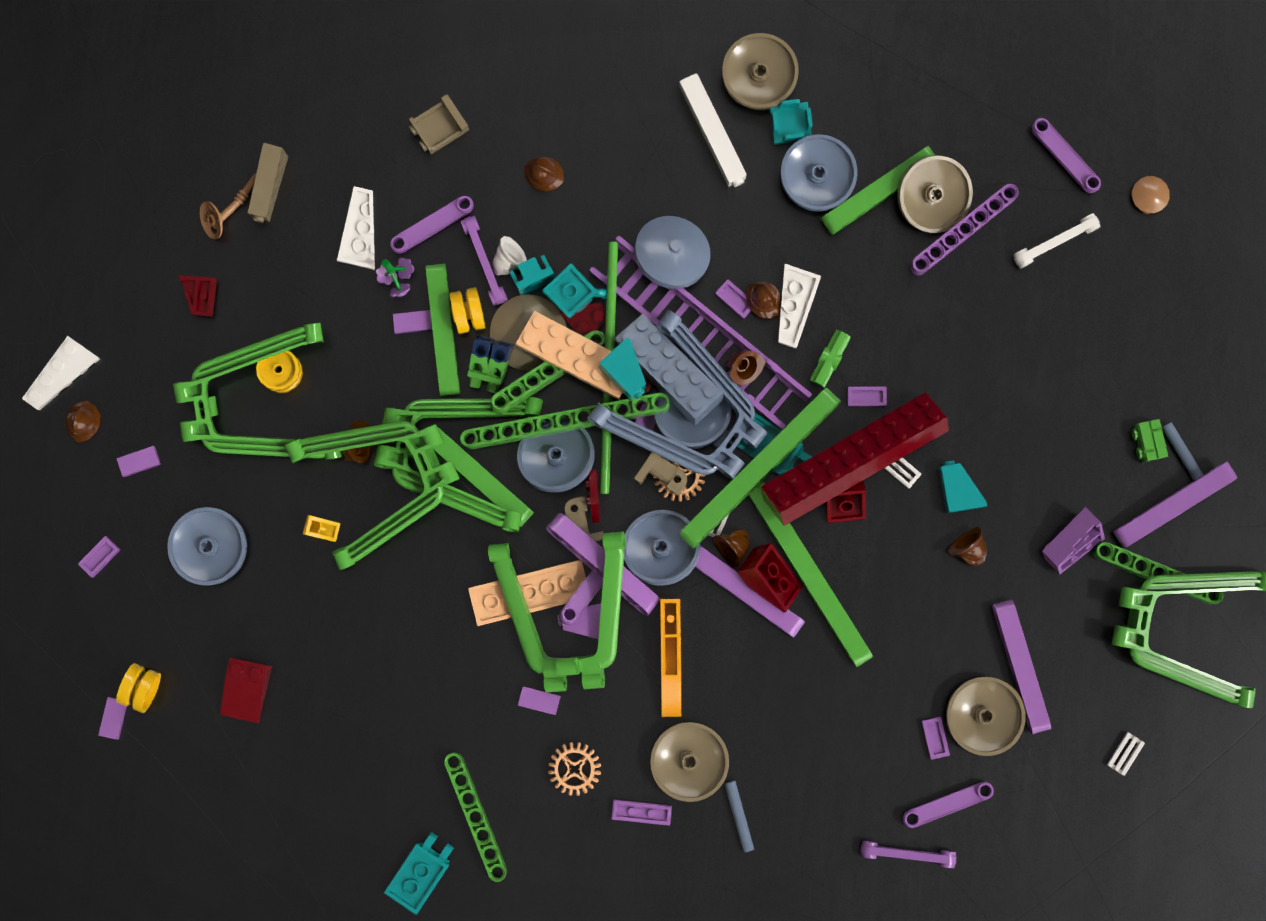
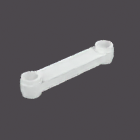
M1092 213L1081 219V224L1030 250L1024 248L1013 254L1017 266L1021 269L1034 262L1032 258L1085 231L1089 234L1101 227L1097 216Z

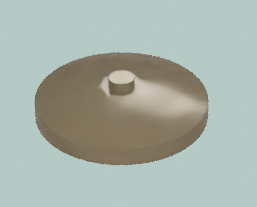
M766 33L749 34L737 40L727 51L722 66L723 83L730 96L739 104L756 110L770 109L780 105L781 101H785L792 94L799 74L797 58L790 46L782 39Z
M927 156L914 162L903 174L897 193L898 205L903 217L913 227L929 233L945 232L964 219L968 213L972 202L973 188L967 171L960 163L945 156Z
M527 294L509 299L496 311L491 322V339H495V342L499 340L514 344L508 366L519 371L530 372L545 362L516 346L517 340L534 311L566 327L560 310L551 301L541 296Z
M977 677L961 684L951 695L946 709V722L953 739L963 749L977 755L992 756L1007 751L1018 741L1025 726V708L1019 694L1008 683L993 677Z
M695 722L679 723L665 730L656 740L651 752V771L657 785L670 797L685 802L700 801L713 795L724 783L729 769V755L723 740L711 728Z

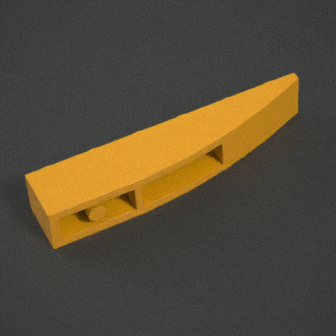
M660 599L662 717H681L680 599Z

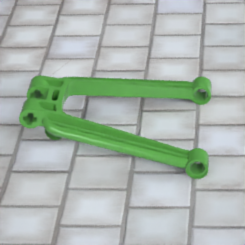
M321 323L306 324L303 327L292 329L205 361L194 369L191 381L174 383L173 389L176 403L194 401L196 413L195 420L179 422L182 441L202 440L209 450L217 453L289 457L284 445L298 439L223 435L218 433L212 420L213 416L218 415L215 396H208V383L215 377L301 345L324 342ZM336 451L308 456L306 458H325V460L335 459L342 457L341 451Z
M529 397L506 413L496 414L491 409L492 398L419 399L409 403L405 410L385 408L382 424L406 421L415 426L417 421L422 418H531L541 415L543 400ZM498 400L495 402V405L503 407L505 403L502 400ZM397 441L396 448L378 445L374 466L392 469L393 477L399 485L421 495L424 491L421 474L412 470L408 465V458H413V455L407 445L402 441ZM443 486L444 494L440 503L502 527L505 531L519 532L522 513L507 511L505 508L496 506L452 486Z
M396 421L309 437L302 440L300 438L284 445L290 460L294 463L308 456L402 441L407 445L417 464L424 484L423 493L352 544L333 551L332 555L339 570L355 564V562L435 508L443 498V486L459 479L452 460L440 465L433 447L443 443L436 424L419 431L410 422Z
M623 531L603 533L605 564L598 649L595 654L581 657L552 658L546 655L513 567L508 543L488 546L489 560L493 562L524 656L533 671L544 674L546 693L566 691V676L578 675L580 672H582V685L584 689L605 687L604 668L613 663L617 652L624 549L626 548V538Z
M1266 572L1157 575L1148 578L1140 589L1122 586L1118 606L1130 608L1127 622L1128 627L1115 625L1112 645L1130 648V655L1133 661L1143 668L1230 703H1235L1237 706L1253 708L1255 688L1231 684L1153 652L1148 645L1149 628L1155 602L1161 595L1240 590L1266 591Z

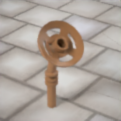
M256 173L253 174L245 187L239 190L240 193L236 194L237 197H234V201L221 213L209 201L201 204V224L210 238L218 239L221 237L223 221L240 205H243V201H246V198H249L248 194L254 187ZM211 227L217 229V233L213 232Z

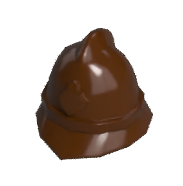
M550 157L531 159L524 166L525 178L537 190L549 192L557 189L564 182L563 169L557 161Z
M757 282L748 285L746 299L751 311L758 317L766 319L779 316L781 295L775 285L770 282Z
M749 350L736 351L726 361V366L730 369L729 375L732 381L740 386L754 381L765 365V360L761 354Z
M89 401L76 403L67 412L65 428L69 436L78 443L89 440L96 434L100 426L101 415L97 407Z
M977 526L961 535L949 546L948 552L952 556L958 555L972 566L983 563L986 559L987 547L981 528Z
M740 529L727 535H715L713 537V542L724 560L731 567H738L741 559L745 557L744 555L749 549L748 533Z

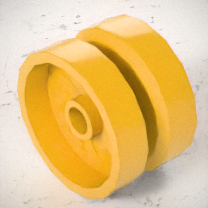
M477 288L466 289V302H464L460 291L451 292V311L458 333L469 332L470 319L476 331L486 329Z
M285 351L257 362L256 371L260 382L273 392L288 393L301 382L303 376L302 365L298 358L290 351Z
M133 663L122 679L116 702L126 707L132 704L133 710L145 713L158 690L161 673L154 670H148L145 673L144 666Z

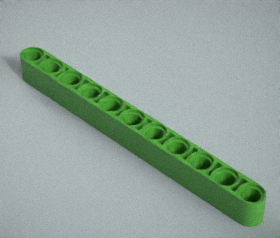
M825 388L683 528L679 536L692 549L695 548L840 404L841 400L828 388Z
M656 393L641 396L638 399L634 398L631 401L624 399L601 405L610 412L613 411L615 414L630 420L665 413L670 408V401L665 394ZM658 399H665L666 404L663 407L659 408L656 406ZM641 402L647 404L644 411L637 410V405ZM596 405L468 429L461 434L460 440L465 447L478 449L593 427L595 425L589 420L581 422L580 416L584 413L590 415ZM621 406L627 407V412L624 415L618 414V409ZM564 417H569L570 423L562 426L561 420ZM544 421H551L549 429H542ZM531 424L532 430L529 433H524L523 427ZM507 428H512V435L505 437L504 431ZM494 432V437L491 440L485 439L486 433ZM470 435H474V442L472 444H467V437Z
M762 481L748 497L849 658L856 667L860 666L873 657L872 653L791 524L788 523L783 526L764 501L761 486L765 483Z

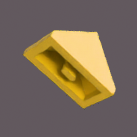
M307 515L303 534L336 542L341 523Z

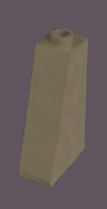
M263 143L248 214L256 222L263 223L264 220L270 222L288 160V155L282 147Z

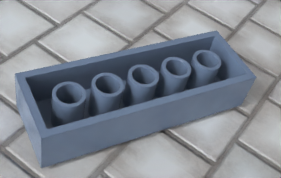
M644 314L640 315L615 338V347L627 337L631 340L642 374L661 393L665 394L669 401L694 426L723 401V392Z

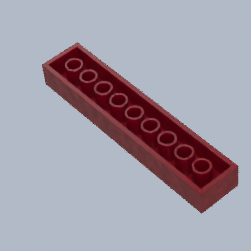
M925 392L761 486L763 499L782 525L785 526L948 432L947 416Z

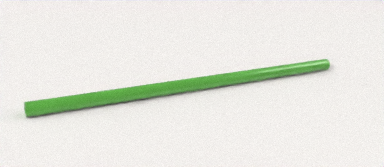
M608 242L605 348L610 351L614 350L618 242ZM603 392V403L612 402L613 397ZM603 427L600 493L609 494L611 432Z

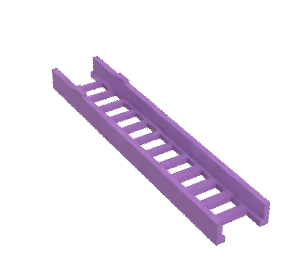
M620 236L616 238V242H618V249L625 253V255L617 263V276L631 259L636 263L634 247ZM592 267L589 270V274L607 288V276L603 275L595 267ZM639 268L621 289L618 286L616 287V296L639 315L644 314L655 326L659 323L657 317L671 300L677 296L684 303L675 314L681 317L690 307L700 315L689 328L691 333L703 319L715 327L702 342L704 348L718 331L729 339L714 358L717 362L733 343L743 351L749 350L761 354L765 360L764 366L768 367L776 375L756 399L744 392L749 384L739 388L750 399L754 409L779 429L783 430L786 424L773 414L790 393L794 392L805 402L812 395L684 288H667L669 290L668 293L649 313L642 305L659 285L651 282L636 301L627 294L643 276ZM665 335L669 340H671L675 345H677L672 338ZM779 380L789 389L772 410L769 411L759 402L774 383Z

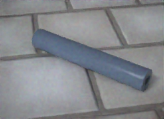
M1172 422L1163 426V432L1193 481L1202 478L1204 474Z
M736 781L726 782L724 785L743 852L752 851L754 846Z

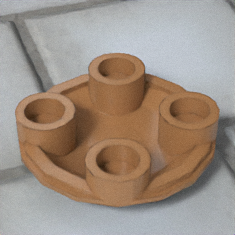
M1146 176L1139 179L1131 190L1135 206L1144 214L1161 211L1170 199L1167 184L1155 176Z

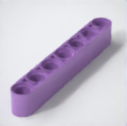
M1013 184L1005 185L937 239L911 262L910 270L915 275L924 274L1008 207L1018 197V188ZM1004 191H1010L1013 197L1007 198L1004 195ZM989 203H996L998 210H992ZM975 214H980L983 217V222H978L975 219ZM960 226H966L969 231L968 234L962 233ZM945 238L953 239L954 245H947ZM930 250H937L939 257L931 256ZM917 261L923 262L924 269H918L915 263Z
M1226 461L1202 475V478L1194 480L1113 531V534L1124 549L1233 482L1238 477Z
M558 513L546 527L547 531L603 579L605 550L568 517ZM623 566L621 596L642 614L648 616L658 604L660 598Z
M700 546V556L695 566L697 569L793 638L805 623L804 620L789 609L783 613L750 589L735 570Z
M1012 599L993 604L994 616L1016 689L1024 704L1029 731L1031 734H1036L1051 729V723L1015 604Z

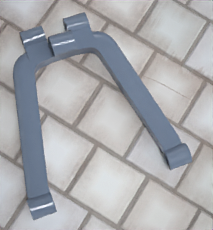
M668 310L656 327L662 333L672 338L693 364L723 392V398L736 413V420L730 431L726 430L723 436L712 444L715 450L710 455H703L625 419L613 411L610 412L600 403L596 405L587 418L595 426L603 427L605 430L695 473L708 475L719 470L727 478L733 480L745 463L734 455L732 451L740 440H743L751 448L756 449L767 435V432L753 421L755 409L750 399L681 322V318Z

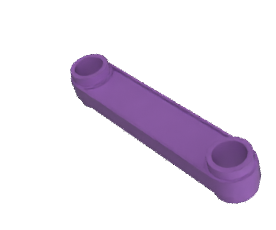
M1044 118L1035 120L1031 127L1032 133L1085 192H1096L1101 186L1100 178L1054 129L1048 120ZM1037 124H1042L1045 131L1038 130ZM1088 180L1095 183V188H1091L1088 185Z
M468 196L459 197L396 235L390 242L392 250L398 254L404 253L466 216L474 208L472 199ZM467 201L470 203V206L467 209H462L460 204ZM397 241H404V246L402 248H395V243Z
M475 216L464 218L461 224L465 234H470L490 285L491 291H488L492 304L493 306L502 304L504 301H507V297L503 287H498L481 244L477 233L480 230Z
M591 571L560 611L559 619L563 624H573L603 586V579L595 572ZM565 611H569L572 614V620L565 618Z
M982 781L904 812L902 817L903 823L907 827L915 828L991 798L994 792L993 787L990 783ZM983 785H987L989 791L986 795L982 796L980 788ZM915 814L916 821L913 824H908V815Z
M862 841L860 849L861 857L876 859L877 856L920 860L939 863L940 867L954 868L957 857L956 852L949 850H940V853L882 847L873 841Z

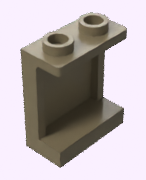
M448 94L441 98L442 101L418 117L414 119L411 117L409 119L411 123L409 125L410 130L414 136L418 134L421 139L419 141L424 151L428 150L430 154H433L469 131L467 123Z

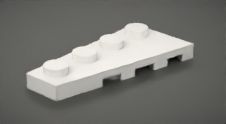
M355 186L353 188L337 262L375 270L372 190Z
M788 264L784 265L778 343L794 349L797 348L821 278L820 275Z
M67 336L22 399L37 410H41L60 391L73 383V380L86 372L100 358Z

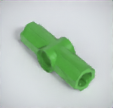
M836 329L828 346L822 352L818 365L811 376L810 382L814 385L825 388L833 370H836L842 359L844 349L850 341L851 337L848 334Z

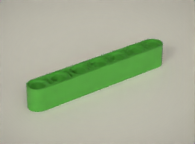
M925 147L823 216L821 220L831 235L896 193L900 180L909 166L921 158L935 155L930 147Z
M445 263L427 265L426 276L440 396L460 394Z
M592 331L584 336L589 340L598 339L600 341L599 345L603 347L605 337L602 332ZM545 361L497 392L491 399L492 411L496 414L506 413L567 372ZM549 369L553 372V374L547 376L543 373V371ZM533 379L537 384L530 386L527 384V381ZM513 390H519L521 392V395L515 397L511 394V392ZM502 400L505 405L498 407L495 405V402Z
M438 428L443 443L434 446L433 449L447 462L452 460L455 469L495 505L505 508L507 511L522 513L520 527H522L534 512Z
M1107 542L1099 543L1092 551L1093 556L1097 560L1144 579L1153 577L1156 568L1160 569L1161 575L1185 574ZM1101 546L1107 549L1105 557L1099 552ZM1120 553L1125 556L1123 564L1119 563L1117 559ZM1137 561H1141L1143 564L1141 571L1136 569ZM1223 591L1215 592L1214 600L1209 598V592L1181 593L1206 604H1217L1223 599Z
M457 752L450 753L445 758V767L487 873L492 881L500 882L507 874V867L465 761L461 754ZM451 756H456L459 759L457 767L449 764ZM461 774L466 777L465 785L457 783L456 777ZM465 793L473 795L474 801L472 803L464 801ZM474 811L481 814V820L478 822L471 819V813ZM480 830L487 831L488 839L481 840L478 837V832ZM491 848L495 850L496 856L488 858L485 855V851ZM500 867L503 870V875L496 877L492 872L493 868Z

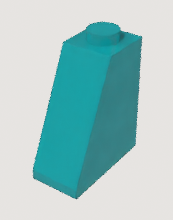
M627 337L599 362V369L631 401L634 398H640L645 393L646 382L631 340Z
M954 461L943 462V466L939 467L938 470L946 513L986 507V500L960 463L955 464Z

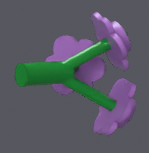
M400 258L398 261L399 265L393 267L387 259H384L380 268L376 270L378 275L376 279L379 283H385L386 285H390L391 282L395 283L396 288L391 290V297H402L410 290L409 283L399 284L397 274L395 273V271H398L400 279H409L414 272V266L411 264L410 259Z

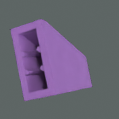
M601 604L587 606L578 619L570 625L563 624L559 619V615H557L559 627L563 626V630L598 639ZM569 611L564 612V616L567 620L573 619V616Z

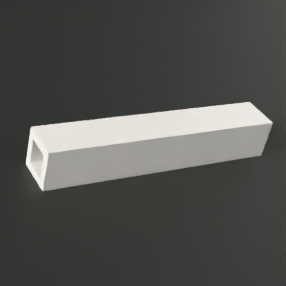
M697 73L679 81V87L728 187L732 185L737 187L743 184L747 174Z

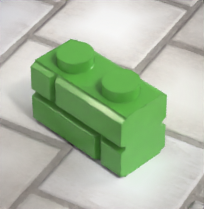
M1160 419L1133 425L1132 437L1134 440H1137L1138 444L1136 454L1142 463L1168 457Z

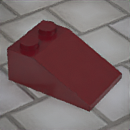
M772 543L754 547L737 572L750 589L783 613L787 612L803 587Z
M230 658L225 676L220 715L259 723L272 666L239 658Z

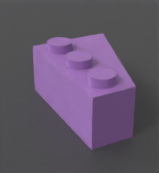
M1085 507L1052 542L1045 546L1042 551L1044 559L1061 574L1105 539L1102 524Z

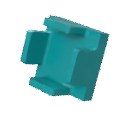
M800 99L781 101L780 105L770 108L774 145L795 143L806 136L812 135V116L808 102L800 103Z
M544 255L540 256L545 266L543 270L540 268L535 257L518 265L523 279L521 281H518L513 270L509 271L520 295H525L555 279L554 272Z
M569 264L543 289L569 319L577 312L580 313L592 301V297L598 293L593 285L572 264Z

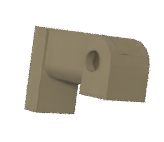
M653 452L634 478L636 482L642 484L650 473L667 485L666 488L678 497L687 484V476L681 469ZM676 477L681 479L679 483L674 482Z
M585 496L569 500L565 505L566 517L595 542L603 540V531L589 533L585 512H588ZM577 506L578 511L572 512L571 508Z

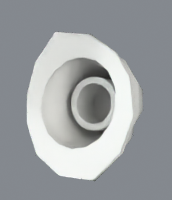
M503 236L500 239V245L497 247V252L493 259L495 275L510 274L509 271L511 270L517 271L519 270L518 265L527 261L524 251L510 237Z

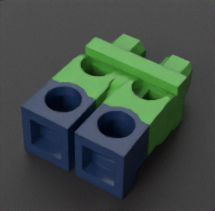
M478 335L474 339L467 374L470 377L469 386L480 388L483 380L488 382L487 391L497 393L501 384L505 381L514 344L499 340L495 342V339Z

